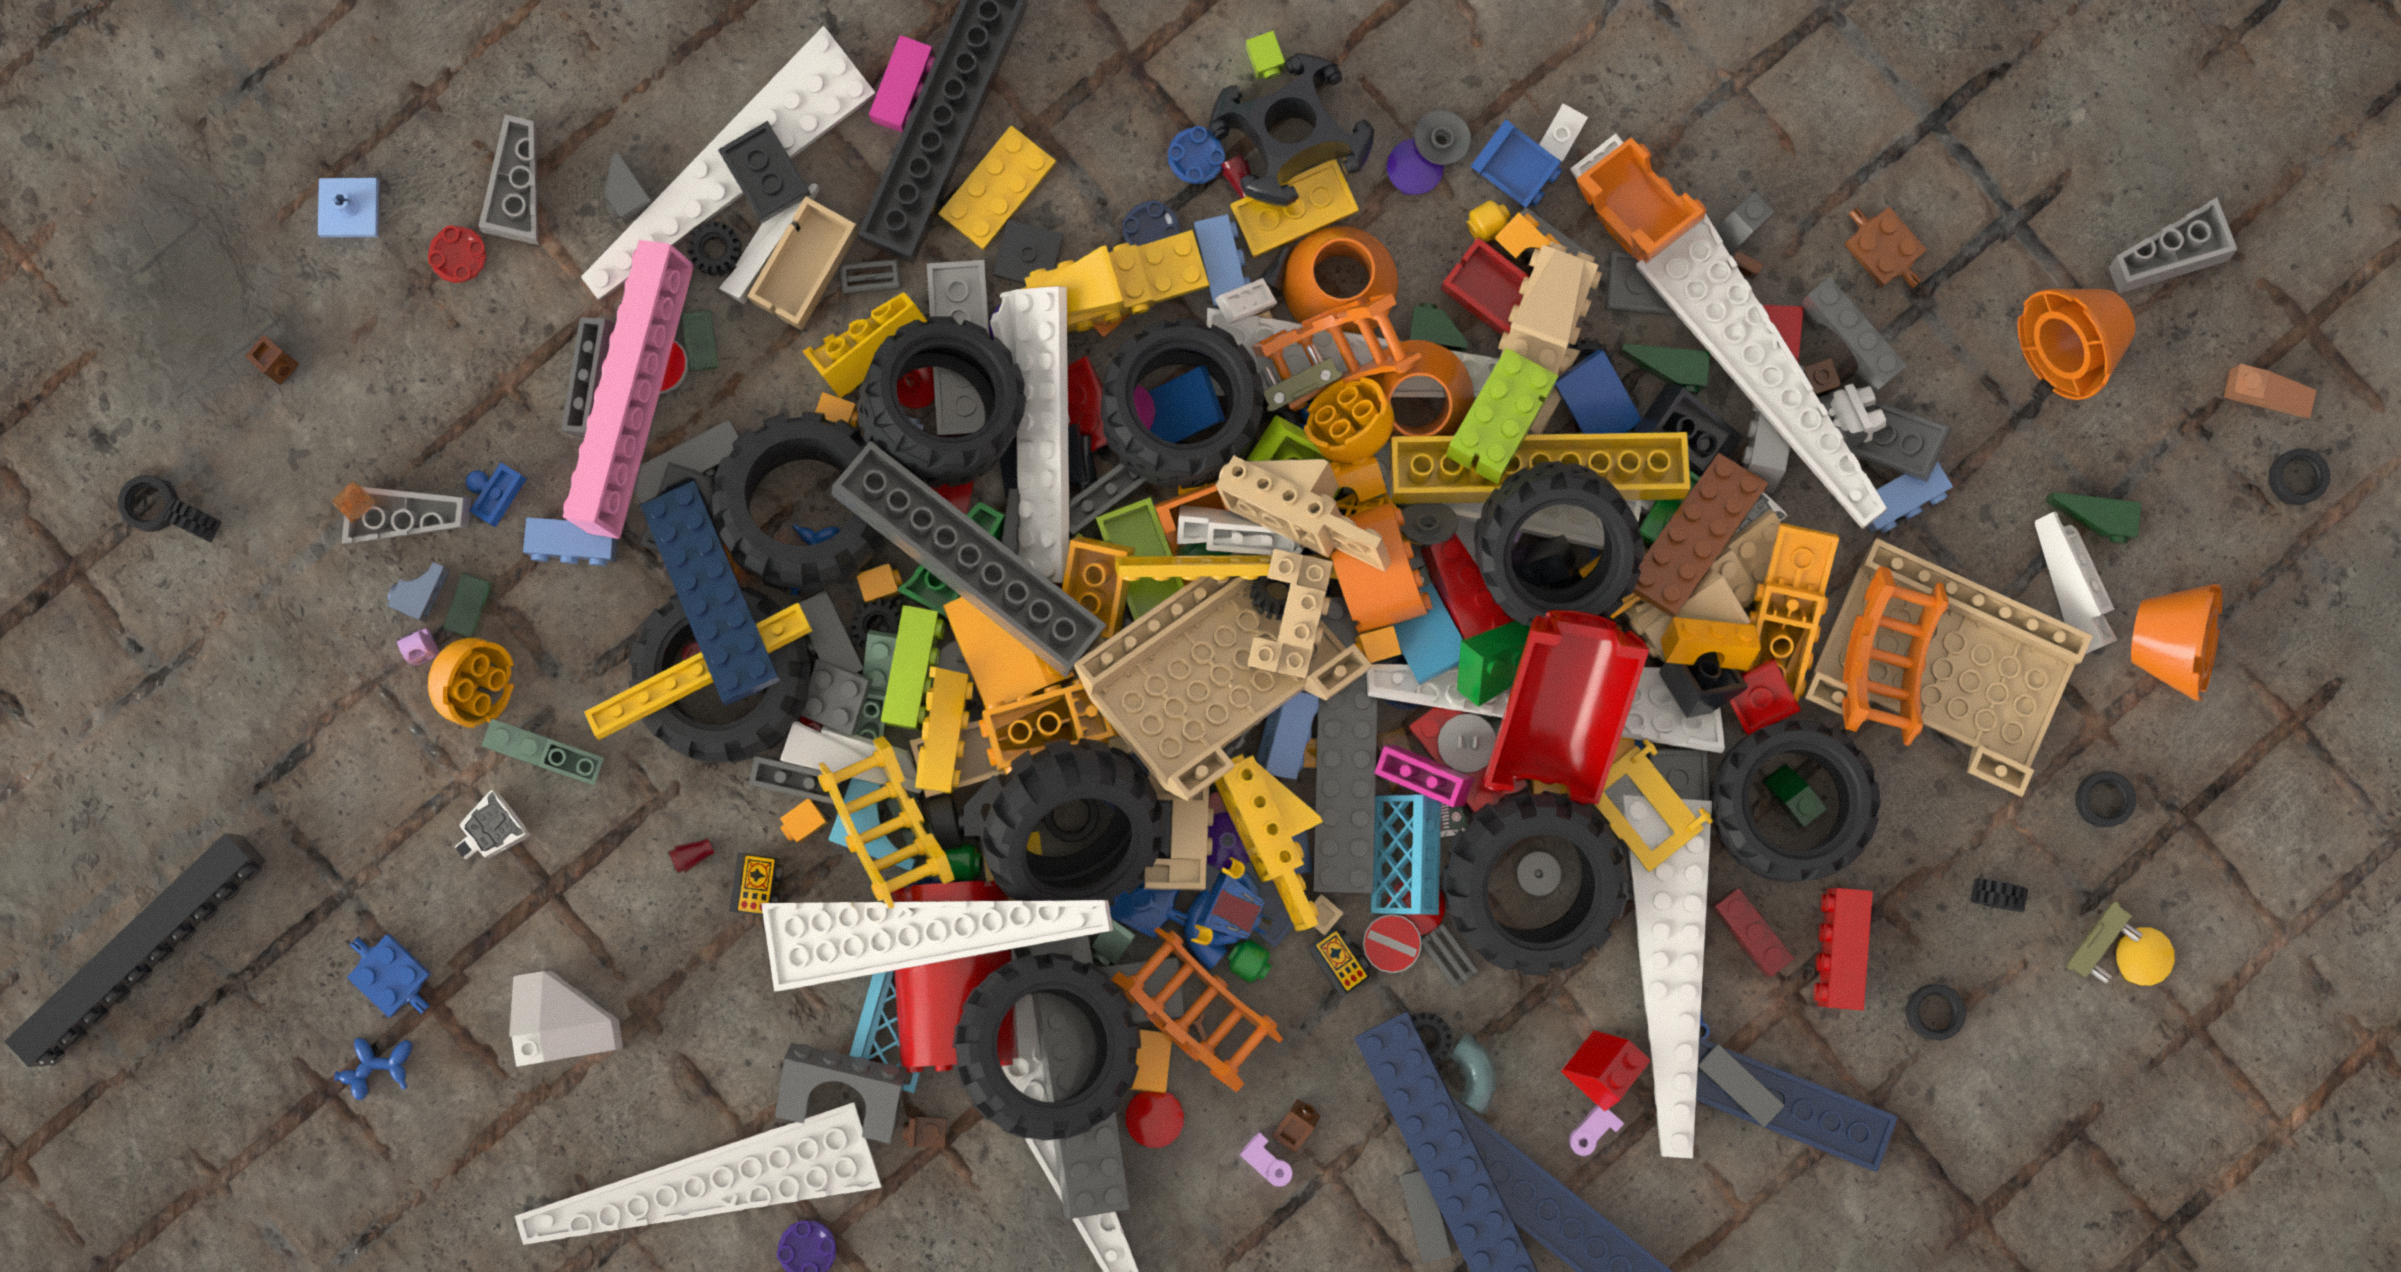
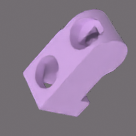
M427 628L423 630L418 629L397 639L399 650L409 664L418 666L436 658L439 654L431 632Z
M1596 1105L1570 1134L1569 1146L1578 1155H1590L1596 1148L1597 1140L1609 1128L1617 1132L1624 1123L1609 1109L1604 1112Z
M1258 1131L1239 1154L1271 1184L1279 1187L1285 1186L1292 1178L1291 1166L1284 1159L1276 1158L1264 1147L1269 1140Z

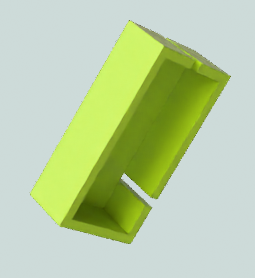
M1506 347L1449 444L1446 457L1470 469L1475 455L1480 457L1475 473L1498 485L1538 417L1540 410L1553 391L1558 375Z
M1151 497L1096 517V522L1104 542L1135 548L1134 556H1173ZM1140 577L1139 580L1130 581L1126 602L1133 620L1136 621L1182 589L1184 585L1181 577H1170L1169 580L1164 581L1155 580L1152 577Z
M903 605L881 722L888 726L921 732L923 721L926 716L928 717L929 711L926 710L927 691H929L930 687H933L934 681L933 677H929L930 666L939 667L941 651L936 647L938 640L944 639L946 622H944L943 617L938 611Z

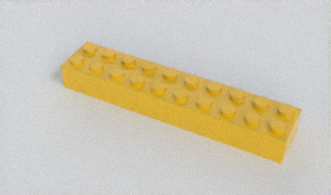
M1687 432L1527 435L1498 485L1475 473L1480 457L1475 455L1470 469L1446 457L1449 444L1454 436L1391 437L1389 444L1390 495L1394 504L1485 503L1495 488L1499 490L1504 480L1510 475L1525 467L1527 470H1530L1538 463L1561 461L1564 465L1576 463L1596 471L1599 476L1608 479L1625 500H1685L1690 491Z

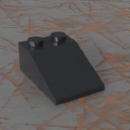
M1667 383L1634 429L1637 433L1687 432L1689 470L1699 477L1704 474L1718 453L1729 458L1743 438L1739 432L1684 387Z

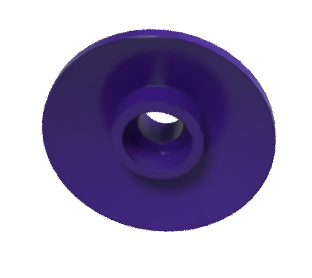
M1221 812L1213 815V825L1208 826L1207 837L1212 838V855H1207L1206 862L1219 870H1222L1223 867L1227 870L1231 868L1232 860L1229 859L1230 857L1246 865L1250 859L1229 813ZM1226 835H1230L1234 840L1233 844L1229 847L1224 846L1222 843V838Z

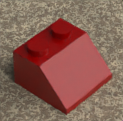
M1594 1030L1563 1067L1561 1072L1605 1112L1622 1099L1651 1060L1630 1040Z

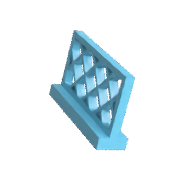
M1425 795L1375 796L1371 913L1439 915L1441 802ZM1384 802H1389L1394 809V812L1388 819L1383 815ZM1410 802H1414L1413 817L1410 819L1404 810ZM1398 817L1406 824L1399 834L1392 826ZM1388 831L1394 840L1386 849L1383 845V836ZM1411 831L1413 833V846L1409 849L1403 839ZM1398 846L1405 854L1399 863L1391 855ZM1386 860L1393 868L1387 878L1382 874V865ZM1409 861L1412 863V876L1410 878L1402 870ZM1397 875L1404 883L1398 893L1390 885ZM1386 890L1392 900L1385 908H1381V895ZM1408 891L1411 892V908H1408L1402 901V898Z
M894 971L873 974L849 1056L863 1057L870 1060L880 1055L883 1063L889 1064L883 1052L895 1045L899 1046L898 1035L891 1024L897 1021V1017L889 1020L884 1011L886 1002L896 997L895 986L892 982ZM891 988L894 994L888 997ZM883 1017L886 1023L879 1026L881 1018ZM888 1026L895 1042L881 1049L876 1040V1035L879 1030ZM873 1046H875L877 1052L871 1055ZM913 1072L910 1085L904 1083L903 1090L915 1093L921 1072Z

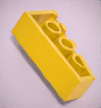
M903 292L873 309L871 317L868 319H856L848 324L849 330L837 337L832 333L823 339L825 344L815 350L810 346L802 352L838 397L842 398L846 394L853 392L864 381L877 349L889 335H895L899 327L919 319L924 323L927 320L914 302Z
M930 666L929 677H933L934 681L933 687H930L929 691H927L926 710L929 711V714L923 721L922 740H924V746L920 747L915 787L921 790L953 794L954 787L959 788L961 770L956 769L958 758L963 759L966 741H962L961 736L962 730L968 729L970 712L965 710L967 699L972 700L974 682H970L968 674Z

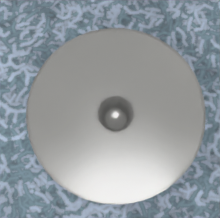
M1532 852L1520 861L1517 868V879L1520 886L1526 892L1542 896L1551 893L1558 886L1561 879V869L1557 860L1550 854Z

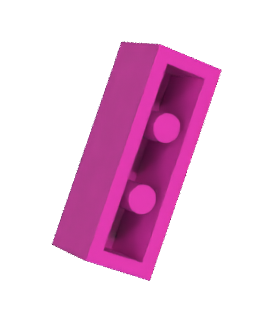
M902 35L899 36L869 112L872 122L901 133L903 132L922 90L926 75L930 72L936 58L934 57L935 54L932 46Z
M1398 745L1384 746L1374 772L1376 775L1451 807L1465 805L1474 781L1473 777Z

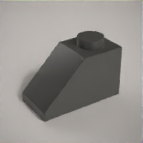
M615 152L611 158L604 193L609 203L605 206L614 219L620 217L626 224L643 213L653 202L619 153Z
M1755 191L1716 228L1729 255L1734 253L1774 214V211Z

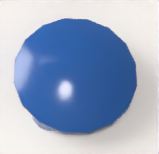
M1202 126L1188 128L1178 133L1171 141L1167 152L1168 164L1173 173L1182 181L1191 184H1203L1214 179L1221 171V164L1225 160L1224 148L1220 140L1213 137L1212 133Z

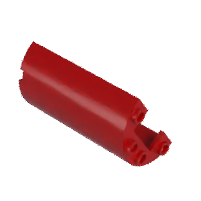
M1573 610L1547 611L1546 616L1543 618L1539 615L1536 616L1531 624L1484 776V787H1488L1493 791H1513L1514 783L1512 777L1517 780H1538L1548 785L1554 783L1565 785L1570 800L1578 804L1585 805L1591 803L1599 805L1649 653V648L1645 642L1630 630L1626 634L1616 628V622L1590 613Z
M995 880L989 882L967 881L913 885L911 887H902L890 893L893 902L1009 901L1008 896L996 884ZM1012 949L894 970L900 1067H906V1073L924 1072V1066H935V1071L953 1070V1064H957L956 1048H952L954 1030L963 1012L961 1007L973 988L979 986L987 978L988 974L1012 961ZM1015 1004L1006 1013L998 1033L997 1051L1001 1066L1013 1065V1059L1019 1058Z

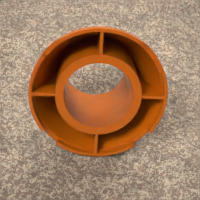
M1332 226L1311 233L1294 248L1285 265L1284 299L1290 313L1300 324L1305 319L1360 299L1362 304L1371 302L1369 298L1374 295L1392 293L1396 300L1398 275L1390 253L1379 240L1357 228ZM1347 256L1355 259L1364 267L1368 275L1369 284L1360 294L1345 299L1335 298L1326 294L1318 286L1314 277L1315 269L1322 261L1329 257ZM1368 318L1373 330H1375L1379 326L1377 320ZM1353 321L1343 323L1341 327L1342 331L1362 334L1358 324H1354Z
M2044 289L2031 295L2023 304L2025 306L2023 314L2018 317L2017 324L2021 350L2031 370L2039 380L2045 378L2054 386L2053 392L2068 399H2087L2100 392L2108 382L2135 335V320L2127 303L2118 294L2108 289Z
M1424 340L1400 342L1405 353H1420L1421 358L1413 362L1414 367L1403 373L1389 371L1367 377L1380 385L1389 402L1395 388L1402 381L1412 376H1427L1438 381L1443 387L1445 399L1440 414L1426 425L1418 427L1407 426L1394 418L1393 430L1387 442H1390L1391 437L1455 436L1474 403L1473 384L1466 367L1453 352L1436 343ZM1389 347L1383 350L1386 357L1393 356ZM1376 398L1373 404L1380 413L1381 402L1379 398Z
M2214 583L2144 599L2139 606L2135 620L2131 645V662L2195 701L2203 700L2199 693L2207 691L2212 674L2220 629H2217L2218 614H2222L2223 590L2221 584Z

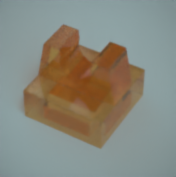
M352 481L332 500L333 504L351 523H355L376 503L356 481Z

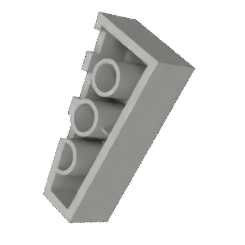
M505 114L479 228L482 233L539 246L536 126L534 121Z
M2216 197L2174 224L2163 228L2152 237L2146 238L2117 255L2108 268L2119 294L2227 262L2238 249Z
M1753 403L1752 411H1755V415L1748 428L1747 437L1750 438L1742 459V463H1744L1743 468L1769 483L1764 492L1774 493L1786 471L1790 445Z
M347 485L342 544L469 527L471 513L469 510L471 509L472 498Z

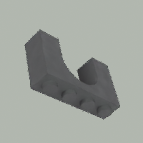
M1828 277L1810 292L1798 305V307H1804L1803 318L1813 330L1821 324L1834 331L1849 347L1858 363V369L1852 375L1862 387L1871 386L1875 393L1907 366L1831 277Z
M791 1042L784 1058L775 1117L804 1123L811 1107L813 1089L817 1085L828 1081L843 1082L855 1088L865 1101L866 1115L862 1137L891 1144L897 1127L906 1069L899 1068L893 1064H882L869 1061L863 1057L856 1058L832 1050L826 1051L810 1047L807 1044Z

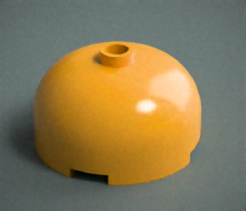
M1360 377V381L1349 383L1341 380L1326 388L1313 400L1308 408L1310 415L1307 424L1304 425V432L1324 458L1339 464H1351L1353 460L1372 457L1386 444L1394 426L1393 407L1380 385L1374 380ZM1376 398H1379L1381 402L1380 413L1373 404Z
M473 637L459 639L446 646L435 658L428 676V692L435 709L447 720L468 728H475V726L486 721L490 722L491 718L495 720L506 708L515 685L508 683L511 676V666L514 665L510 654L505 648L496 643ZM490 662L495 664L497 667L491 666ZM480 686L492 691H499L504 686V691L501 698L491 706L490 696L477 691V688Z

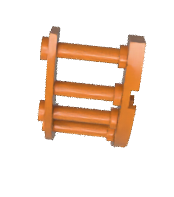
M1392 293L1371 296L1369 298L1371 302L1362 304L1359 299L1332 308L1301 321L1303 327L1297 330L1295 328L1287 332L1286 329H1283L1251 346L1256 357H1267L1272 360L1281 381L1292 376L1282 356L1283 348L1295 342L1298 345L1301 344L1311 366H1314L1306 349L1310 345L1318 363H1320L1311 345L1313 344V334L1323 330L1331 333L1348 370L1342 372L1341 378L1283 407L1292 409V411L1300 410L1309 404L1308 400L1318 396L1326 388L1341 380L1349 383L1360 381V377L1368 378L1367 376L1389 371L1403 373L1414 367L1413 362L1421 358L1420 353L1404 352L1387 315L1389 314L1388 309L1396 305ZM1368 318L1377 320L1393 356H1385ZM1353 321L1354 324H1358L1375 361L1358 365L1342 331L1343 323Z
M1879 566L1863 597L1865 600H1868L1863 615H1856L1848 643L1843 672V683L1848 684L1847 697L1842 698L1845 729L1857 732L1862 722L1866 720L1901 728L1904 745L1910 746L1914 738L1923 729L1920 690L1922 674L1926 668L1925 658L1936 625L1941 615L1947 610L1949 600L1943 583L1938 582L1930 595L1896 586L1891 569ZM1894 597L1923 605L1924 608L1917 624L1882 615L1889 599ZM1879 626L1912 635L1907 657L1873 648V640ZM1872 659L1904 668L1901 688L1869 680V660ZM1867 692L1900 700V716L1870 708Z
M1157 927L1154 932L1164 943L1135 976L1131 974L1130 977H1127L1118 971L1111 981L1118 989L1122 988L1131 1003L1137 1002L1146 1012L1144 1016L1194 1061L1200 1060L1211 1069L1209 1072L1237 1093L1244 1085L1237 1075L1239 1072L1238 1067L1266 1035L1278 1043L1283 1040L1276 1031L1278 1025L1269 1016L1264 1015L1261 1017L1226 989L1228 987L1227 983L1219 976L1214 975L1212 977L1182 946L1184 941L1172 930L1167 933ZM1173 952L1183 963L1182 967L1155 997H1149L1142 990L1145 987L1143 983L1166 957ZM1193 972L1208 988L1180 1020L1176 1019L1173 1021L1163 1012L1164 1004ZM1218 995L1233 1010L1205 1042L1201 1041L1198 1043L1187 1034L1190 1031L1188 1027L1215 996ZM1244 1017L1257 1028L1230 1060L1226 1059L1222 1062L1214 1056V1049L1237 1022Z

